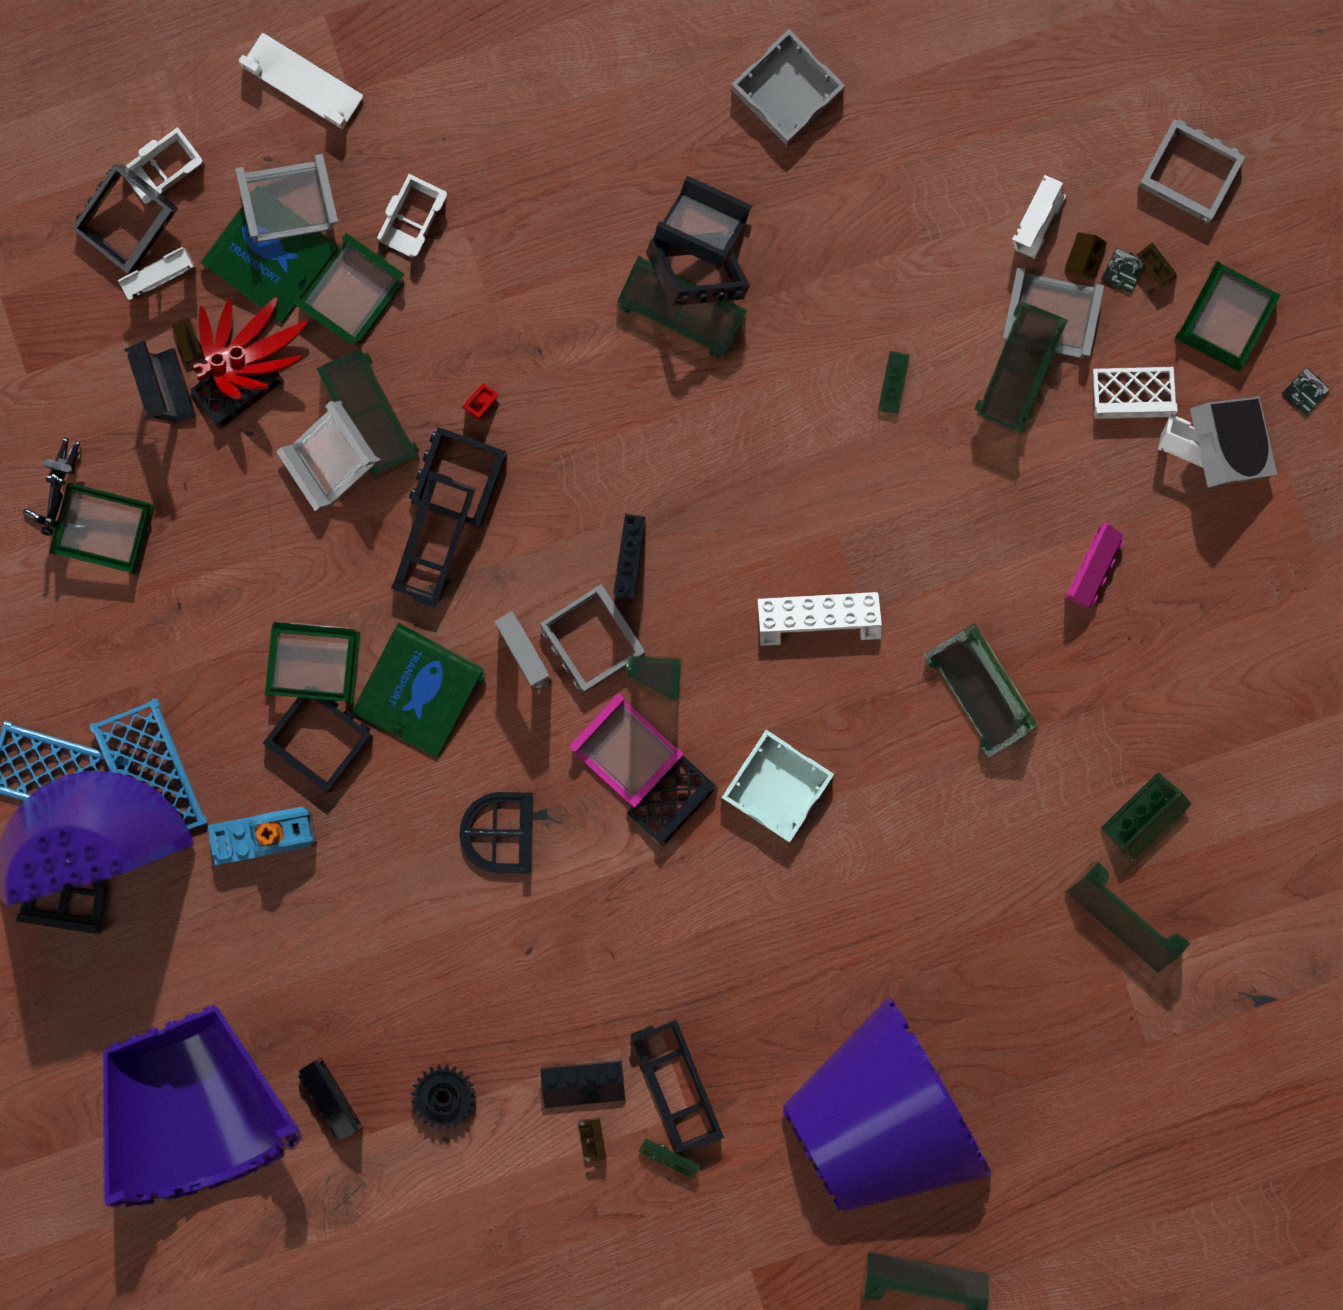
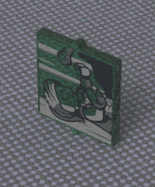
M1116 247L1101 280L1114 285V288L1118 287L1131 293L1144 264L1138 257L1133 256L1132 252L1127 253Z
M1305 367L1282 394L1292 402V406H1296L1307 415L1330 389L1320 380L1319 376L1316 377Z

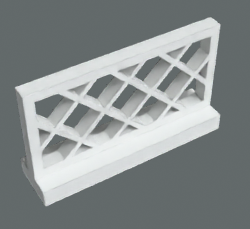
M1174 367L1093 369L1094 419L1170 417V415H1176ZM1140 373H1146L1151 378L1145 385L1136 378ZM1160 373H1169V381L1165 385L1156 378ZM1098 374H1106L1111 380L1103 386L1098 381ZM1120 374H1126L1131 378L1125 386L1116 379ZM1153 380L1161 387L1156 394L1147 388ZM1132 381L1141 387L1136 395L1127 389ZM1112 382H1115L1121 388L1116 395L1107 389ZM1143 390L1152 397L1149 402H1142L1138 398ZM1165 390L1170 395L1171 402H1163L1157 396ZM1103 391L1112 398L1108 403H1099V395ZM1123 391L1132 397L1128 403H1123L1117 398Z

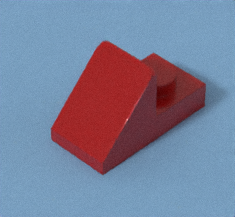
M482 383L462 406V409L476 419L482 420L486 411L497 400L499 394Z

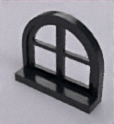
M490 793L478 798L468 807L460 824V842L465 854L476 866L493 873L532 874L534 793ZM497 802L520 803L519 829H497ZM493 803V829L470 828L475 815L483 807ZM470 835L492 836V862L484 859L477 853L472 845ZM497 836L519 837V863H496Z
M103 879L92 882L94 892L71 889L70 882L65 883L60 894L57 913L31 910L33 899L21 902L20 913H17L16 922L100 934L105 904ZM69 893L94 896L91 919L65 915Z

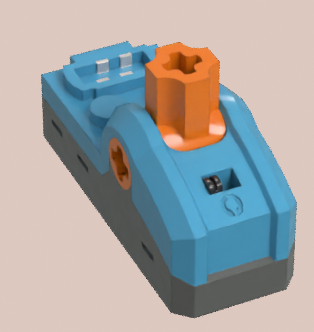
M306 807L292 808L207 825L215 865L313 847L317 841L312 814Z

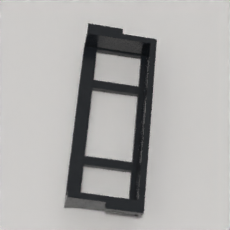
M430 470L427 478L428 481L391 589L414 596L413 601L436 608L477 487L466 485L453 480L451 477ZM437 482L468 492L461 513L430 502ZM428 509L458 519L443 565L413 555ZM410 561L441 572L434 593L403 583Z
M674 1019L654 1028L651 1025L631 1033L630 1038L676 1151L680 1152L699 1143L703 1147L724 1138L677 1020ZM671 1027L680 1049L650 1061L641 1038ZM683 1055L701 1102L671 1114L653 1067ZM704 1108L712 1131L682 1142L674 1120Z

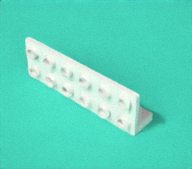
M264 33L260 35L248 56L242 55L238 61L241 67L342 130L363 99L361 93Z
M877 592L758 599L760 646L780 645V633L860 628L861 640L881 639L882 624L879 595Z

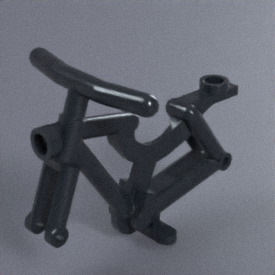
M67 437L63 438L55 461L50 459L44 460V466L51 469L46 477V482L51 483L47 516L44 517L28 508L23 510V514L26 517L34 520L36 523L45 525L40 531L45 536H52L53 530L51 528H56V517L63 498V494L60 491L61 486L66 483V480H64L66 474H74L76 472L77 461L81 458L80 441L76 440L66 460L69 442ZM65 523L64 531L86 532L88 529L85 524Z

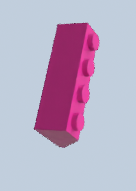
M1105 522L1098 527L1065 599L1086 609L1090 605L1094 606L1098 598L1096 591L1098 587H1103L1107 579L1104 575L1107 568L1111 570L1116 560L1113 556L1116 551H1120L1124 540H1122L1124 534Z

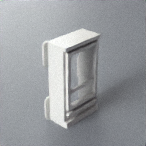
M177 127L158 142L152 140L139 150V156L128 163L126 167L162 194L198 166L204 164V161ZM178 140L192 161L167 179L158 167L157 161L152 158ZM148 161H151V165L155 166L165 180L158 187L154 185L142 169V166ZM128 180L146 206L149 205L153 199Z
M408 174L398 196L394 195L385 211L388 216L377 236L378 242L415 259L437 212L441 209L447 197V192ZM411 187L436 199L423 226L405 218L403 215H398ZM396 217L400 221H405L420 228L421 231L418 237L414 238L392 227Z
M1044 175V180H1042L1020 223V229H1017L1018 235H1014L1012 238L1016 251L1034 259L1045 239L1043 237L1054 215H1058L1067 197L1063 183Z
M181 247L165 255L164 259H160L143 268V270L139 272L138 270L119 279L118 282L128 300L136 298L135 294L142 295L196 267L188 251Z
M1170 415L1161 433L1158 450L1163 448L1165 452L1203 467L1201 449L1194 427L1190 426L1191 423L1175 415Z

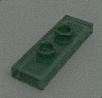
M889 351L878 411L898 414L909 360L908 354Z
M646 1138L638 1151L690 1178H694L700 1167L699 1164L687 1159L685 1155L674 1153L665 1145L656 1144Z

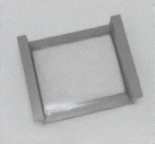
M323 154L315 155L314 162L245 173L243 167L235 168L250 238L253 237V243L333 230L334 224L338 223Z
M1017 267L1003 333L1004 343L1079 359L1090 356L1104 285L1096 284L1093 288L1027 274L1025 269Z
M330 401L325 406L328 411L292 445L281 447L277 451V454L314 511L333 505L381 461V459L373 454L341 405V401Z

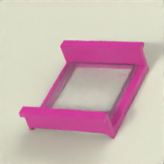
M619 693L569 746L583 762L633 807L646 796L684 754L632 708Z

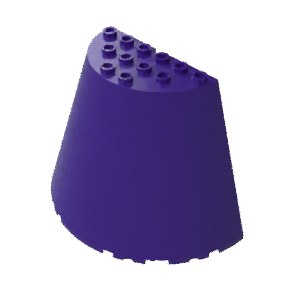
M95 770L69 774L45 784L32 793L9 820L0 841V900L9 906L62 891L64 884L68 882L76 887L129 872L195 843L188 826L178 814L177 809L153 787L134 779V777L110 771Z
M890 997L885 999L784 1104L785 1110L782 1111L787 1121L792 1120L795 1125L793 1132L799 1142L801 1140L804 1141V1152L810 1162L815 1161V1164H813L814 1169L820 1180L825 1178L826 1181L823 1184L829 1195L834 1194L836 1197L833 1201L839 1211L843 1209L846 1212L992 1175L984 1156L979 1151L978 1144L965 1124L945 1085L914 1033H907L906 1030L909 1029V1025Z
M208 1006L203 1009V1012L198 1014H188L184 1017L185 1019L180 1021H170L165 1024L166 1026L162 1030L153 1028L148 1030L147 1034L132 1036L128 1038L127 1042L122 1044L114 1043L109 1046V1049L103 1051L104 1202L106 1206L120 1207L121 1204H125V1207L150 1205L155 1203V1198L174 1200L197 1194V1190H202L204 1187H208V1190L222 1186L258 1171L257 1167L263 1163L267 1167L272 1162L281 1159L285 1155L284 1150L288 1147L290 1150L295 1149L302 1140L299 1127L217 1006Z

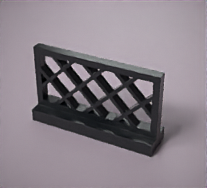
M276 371L265 376L238 375L254 378L256 381L260 379L259 382L268 384L267 389L261 390L237 387L241 393V399L226 400L224 393L222 399L212 398L214 388H218L212 374L195 385L190 391L221 430L284 382L280 374ZM203 387H210L208 398L200 397L197 391ZM221 402V409L213 414L210 410L211 403Z
M682 756L635 807L632 806L628 810L627 814L660 845L664 846L718 787L686 757ZM683 760L688 765V773L676 774V766ZM688 776V787L677 788V777ZM691 776H700L704 782L699 787H691ZM666 777H674V788L663 789V780ZM688 790L689 798L686 802H677V791ZM674 791L675 802L663 803V792ZM652 792H660V803L649 804V795ZM675 805L674 815L672 817H664L663 806ZM649 806H660L661 817L650 818ZM638 807H646L647 818H637L633 813ZM661 820V829L656 834L650 830V821Z

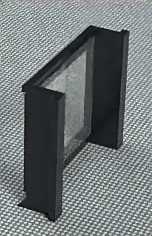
M687 176L681 192L663 222L659 221L653 240L658 239L710 263L719 271L743 230L753 205Z
M141 341L124 349L125 352H128L127 357L144 410L147 411L144 420L174 425L197 417L174 348L158 354L149 353L146 342Z

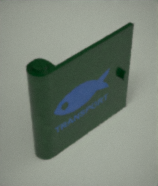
M257 185L250 194L258 233L310 225L271 195L272 191L266 186L262 185L259 187ZM242 205L200 263L262 309L276 297L278 304L272 316L279 322H282L295 305V301L298 297L302 296L338 245L321 232L253 243V237L250 238Z
M398 623L352 713L437 758L474 686L477 683H482L486 673L483 672V667Z

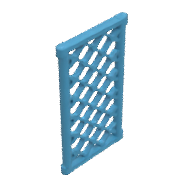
M153 699L144 705L104 721L92 723L89 726L91 732L95 734L110 772L118 774L120 772L122 775L128 774L135 777L138 781L143 780L149 783L150 787L157 786L163 789V796L166 791L175 794L176 800L173 804L175 808L179 797L187 798L190 804L187 810L176 809L184 814V820L186 816H195L197 822L187 825L189 829L205 825L208 822L199 807L159 708L161 705L158 699ZM151 707L152 712L148 717L138 714V711ZM130 714L133 715L129 725L119 721L122 717ZM136 716L146 720L142 731L132 727ZM112 721L114 722L111 732H102L100 726ZM149 722H157L160 731L156 736L145 732ZM116 724L127 727L124 738L113 734ZM130 729L140 733V738L136 744L126 739ZM143 735L153 738L154 741L150 749L140 746ZM111 737L121 740L118 751H110L107 742ZM156 741L165 742L168 750L163 755L153 751ZM125 742L135 747L131 757L121 753ZM138 748L148 752L145 762L134 759ZM150 754L161 757L158 768L147 764ZM118 756L129 759L126 770L117 769L114 761ZM164 759L172 760L175 769H173L171 774L160 769ZM132 761L142 765V770L138 776L128 771ZM145 767L155 770L156 773L152 781L142 778L141 775ZM158 773H163L169 777L165 787L155 783ZM172 778L180 779L183 787L179 792L168 789Z
M5 721L0 735V755L3 750L7 761L0 764V767L10 763L14 773L5 778L0 771V785H4V787L0 786V794L25 801L30 796V794H27L26 786L31 782L36 781L39 788H41L39 778L48 774L53 781L54 778L51 773L59 767L62 768L65 776L68 775L64 765L72 760L78 767V771L75 773L83 772L91 766L98 771L96 764L101 759L105 760L100 750L13 725L12 722ZM7 732L12 733L13 741L4 746ZM23 737L30 738L33 744L26 751H22L19 745V741ZM43 742L51 744L52 752L45 757H42L38 750V747ZM15 743L20 750V754L10 758L6 748ZM62 748L70 750L71 759L64 763L60 761L57 755ZM35 749L39 755V760L30 764L25 754ZM81 754L88 755L91 761L90 765L84 768H80L77 762V758ZM55 755L59 764L53 769H48L45 759ZM23 756L27 765L25 768L17 771L13 760ZM118 756L114 762L117 768L122 765L125 766L124 770H126L129 759ZM38 762H42L46 769V772L40 776H36L32 769V766ZM26 769H30L33 779L23 783L19 774ZM16 775L21 785L16 790L8 788L7 780Z

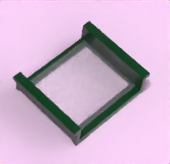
M345 233L341 238L344 243L303 299L298 297L294 304L352 346L354 344L358 346L405 282L403 280L405 274L348 233Z
M1217 260L1214 262L1204 286L1181 329L1177 332L1175 339L1239 372L1250 355L1281 294L1221 264Z
M67 483L49 554L60 555L137 575L154 505L149 502L78 484Z
M273 622L264 696L273 697V695L343 701L347 704H353L360 632L349 628Z

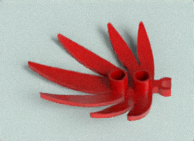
M275 297L253 317L231 344L225 348L232 327L231 298L227 299L221 313L215 344H213L210 321L204 307L201 305L199 309V336L207 363H197L193 366L194 372L202 371L197 374L198 381L204 380L207 375L212 374L221 392L233 399L242 398L240 391L234 385L250 390L267 389L268 384L238 375L268 374L285 369L301 361L303 357L299 355L256 363L270 357L291 343L307 327V320L244 348L260 334L269 322L278 304V300Z

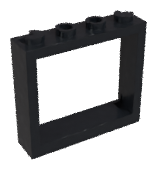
M115 164L107 171L106 174L108 176L97 185L95 195L90 197L85 203V210L76 216L72 230L128 274L136 271L179 208L124 164ZM122 175L163 207L128 259L87 227Z
M723 232L691 235L717 248H720L725 239ZM651 239L646 254L672 306L741 300L745 298L750 284L732 249L722 264L731 283L681 287L666 257L690 254L658 239Z
M438 427L431 434L429 440L432 443L430 450L426 449L422 461L425 464L423 469L419 468L416 476V480H418L416 488L413 487L410 492L409 499H411V504L417 507L420 505V496L442 436L495 454L496 457L474 518L467 516L465 524L480 529L507 452ZM428 509V511H431V512H434V513H437V514H440V515H443V516H445V517H448V518H451V519H454V520H457V521H458L457 518H454V517H451V516H449V515H446V514H443V513H440V512H437V511Z
M625 514L613 592L614 600L631 603L635 601L646 527L645 516Z
M308 685L304 688V690L321 691L314 685L312 688ZM297 697L264 740L263 744L326 793H329L373 736L369 732L371 728L363 722L360 725L353 720L355 716L349 711L345 710L342 712L338 709L339 704L336 701L316 699L362 735L330 779L326 781L274 741L306 699Z

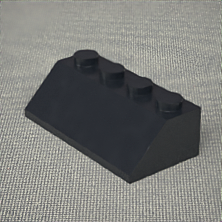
M322 1057L298 1070L300 1073L298 1075L299 1080L303 1086H308L311 1091L308 1093L314 1104L317 1102L321 1110H319V1113L324 1121H329L332 1126L329 1129L335 1139L338 1137L341 1141L363 1127Z
M622 1060L540 1068L545 1108L626 1100Z

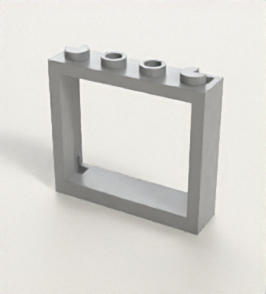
M1174 119L1138 187L1209 224L1245 156L1241 155L1242 152L1232 147L1230 149L1224 146V142L1221 140L1207 137L1204 131L1188 127L1189 124L1187 122ZM1175 130L1235 161L1210 209L1150 178Z
M602 584L540 623L542 628L539 630L544 638L551 639L553 645L550 647L556 656L561 655L564 660L561 663L567 673L572 672L575 677L572 680L578 690L583 689L584 692L645 654L641 644ZM599 595L635 652L585 683L549 626Z
M513 611L494 621L530 685L534 689L538 688L539 690L549 686L550 683L548 681L552 679Z

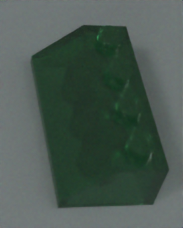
M1157 772L1101 827V830L1134 861L1192 804L1181 790Z

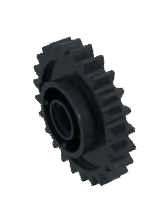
M438 1064L437 1070L431 1066L430 1073L423 1071L424 1078L417 1077L419 1084H413V1087L417 1089V1091L411 1092V1095L416 1097L411 1103L417 1104L413 1111H420L418 1118L424 1117V1124L430 1121L431 1128L435 1124L438 1125L439 1130H441L443 1125L446 1126L447 1130L450 1129V1124L457 1127V1121L464 1123L463 1116L470 1117L468 1110H474L471 1102H476V1099L471 1095L475 1094L476 1091L470 1089L474 1083L467 1082L470 1077L469 1075L466 1077L462 1076L464 1070H461L459 1073L456 1072L457 1066H454L452 1070L449 1069V1064H446L444 1069ZM440 1092L448 1093L449 1100L447 1102L439 1100L438 1094Z

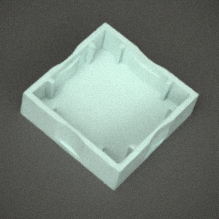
M765 730L723 794L722 799L790 842L834 774L793 749L789 744L768 730Z

